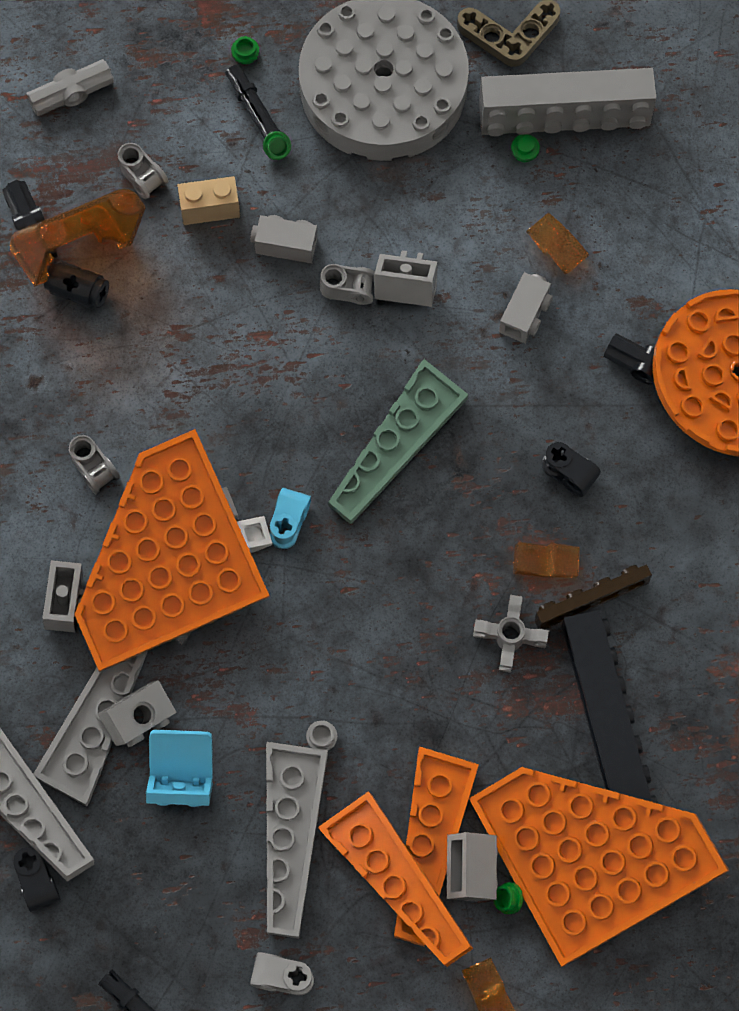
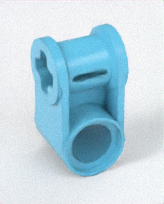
M286 488L281 489L270 522V536L275 547L288 549L296 543L302 523L305 521L309 511L311 496ZM284 528L288 529L284 532V534L279 533L282 532Z

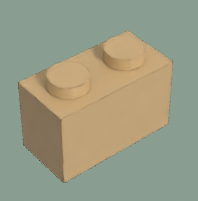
M235 176L177 184L184 225L240 218Z

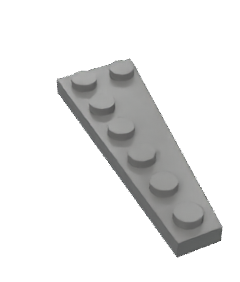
M148 651L99 672L98 668L95 669L33 773L38 781L82 805L88 806L113 743L98 713L132 693Z
M0 728V815L66 881H69L93 866L94 859Z
M267 742L266 744L267 934L297 939L300 936L328 750Z

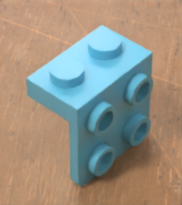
M152 730L150 732V776L146 790V803L160 806L170 804L188 805L191 807L209 806L213 786V737L211 733L177 730Z

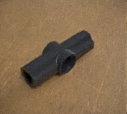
M15 180L8 183L2 191L13 214L12 220L20 239H24L35 265L44 266L51 263L58 255L47 232L48 227L40 207L35 205L25 181Z
M616 333L612 337L603 357L630 370L631 375L636 380L648 385L654 383L652 364L655 347L649 345L642 347Z

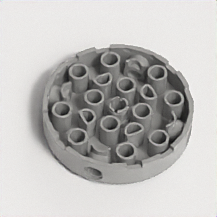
M417 0L347 1L332 9L316 23L308 34L301 50L299 59V88L304 112L321 137L337 149L350 155L354 153L366 156L368 160L392 161V158L406 155L412 157L435 146L450 133L461 116L467 98L469 63L460 35L443 15Z

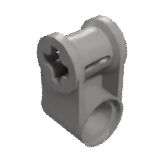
M126 143L119 148L118 161L120 171L143 199L149 198V193L161 184L166 185L169 182L160 166L153 162L139 145ZM129 158L137 159L134 163L125 162Z
M329 264L322 269L320 291L324 297L331 300L348 301L359 305L371 304L373 302L371 291L375 271L365 267L356 268ZM329 279H336L340 283L337 285H331L326 281Z
M79 435L71 440L69 444L71 460L95 495L100 492L99 489L113 479L118 480L121 478L112 462L104 456L90 437ZM81 448L91 450L90 454L86 457L76 455L77 451Z
M258 952L250 985L268 991L305 995L312 989L314 977L310 968L305 963ZM299 972H302L306 981H300L299 986H295L291 977H295Z

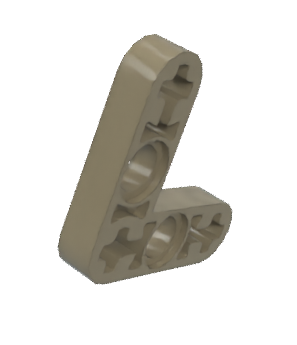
M542 0L513 33L479 10L465 8L458 14L457 28L463 36L506 65L517 67L528 59L557 25L560 18V6L553 0ZM549 11L553 12V13H552V16H551V15H547V16L544 18L543 24L540 22V21L542 20L543 12H544V13H548ZM471 19L475 20V23H474V24H473V23H469L468 25H465V20H466V21H471ZM528 28H533L539 34L535 38H528L523 32ZM489 32H494L500 38L496 42H488L484 36ZM519 50V55L516 53L509 55V51Z

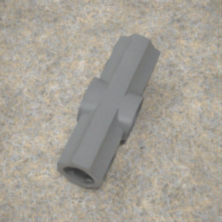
M102 59L77 71L72 68L62 70L55 75L52 82L26 94L34 113L38 117L63 105L73 107L81 104L86 100L88 94L114 83V78L108 64Z

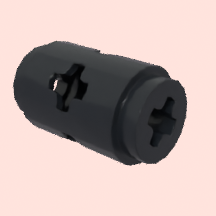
M61 261L59 263L53 262L47 269L44 278V288L49 290L52 295L72 300L89 308H99L107 298L109 281L104 279L103 275L85 269L82 270L80 267ZM75 282L79 283L78 288L74 286Z

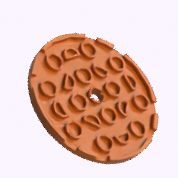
M728 289L699 295L688 301L686 305L670 317L656 342L652 366L654 383L659 399L675 424L684 433L703 446L723 454L739 457V377L733 373L734 367H739V290Z

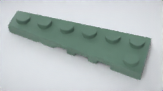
M424 359L404 387V391L398 400L390 408L381 426L379 425L374 432V436L367 447L363 449L357 458L355 465L349 470L329 500L328 506L349 524H352L466 402L468 394Z

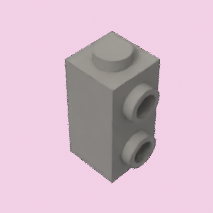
M260 215L258 226L253 225L250 241L255 243L256 254L312 264L318 239L317 225H313L305 220H298L296 222L284 220L277 215H269L268 217Z
M524 272L500 320L499 333L525 344L529 335L535 336L541 323L538 317L542 310L545 312L548 310L553 298L549 294L551 283L547 282L540 275H530Z

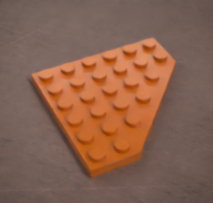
M196 429L139 453L129 482H127L118 504L119 507L115 517L110 524L102 544V549L86 584V589L74 615L99 672L270 597Z
M525 767L519 768L469 798L489 835H497L498 853L515 884L520 887L525 902L561 967L566 966L729 871L697 814Z

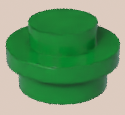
M240 37L232 45V57L238 63L250 64L258 58L259 46L250 37Z
M274 131L265 137L263 150L269 158L281 160L290 153L291 141L285 133Z
M528 134L517 136L511 145L513 156L520 162L532 161L538 156L540 150L538 140Z
M506 882L497 887V900H493L495 907L502 913L507 915L516 914L522 906L523 894L517 884Z

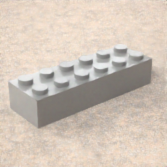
M653 68L481 77L479 96L481 135L501 136L507 133L522 135L532 132L553 134L565 130L584 132L589 129L610 131L622 127L641 129L645 126H650L656 102Z

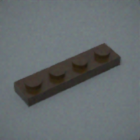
M647 564L639 568L637 565L630 566L624 569L619 577L612 580L610 577H605L593 584L594 587L583 592L582 589H578L569 593L564 601L557 604L555 601L545 603L538 608L539 611L536 612L534 621L538 629H547L563 622L565 617L581 614L649 584L652 574Z

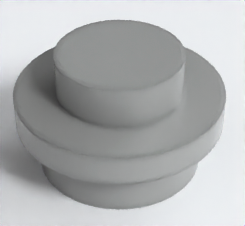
M327 721L314 722L307 730V743L314 749L330 750L336 744L337 731Z

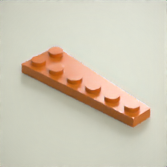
M419 747L406 847L440 897L447 873V835L459 833L479 764ZM397 915L394 938L425 947L421 939Z
M369 791L318 827L324 836L354 866L360 875L366 879L446 967L473 949Z

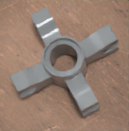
M510 595L507 617L502 619L499 624L475 620L473 637L496 639L497 644L502 648L499 671L511 673L514 651L522 644L546 648L549 630L525 628L524 623L519 619L522 596ZM511 628L516 630L519 636L515 639H508L502 632L505 629Z

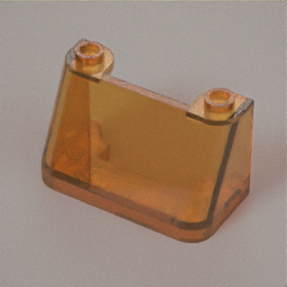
M119 189L92 198L17 230L12 235L10 250L35 287L47 282L49 277L47 267L52 265L54 259L50 251L90 233H94L100 243L105 242L106 239L117 242L120 249L132 245L146 206L135 192L129 189Z

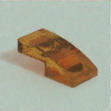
M550 213L545 214L526 230L543 253L548 252L564 274L571 272L589 256V253L578 240Z
M518 541L515 544L513 574L559 578L577 577L580 547L550 543L548 546Z
M491 957L462 970L463 977L478 1011H515Z

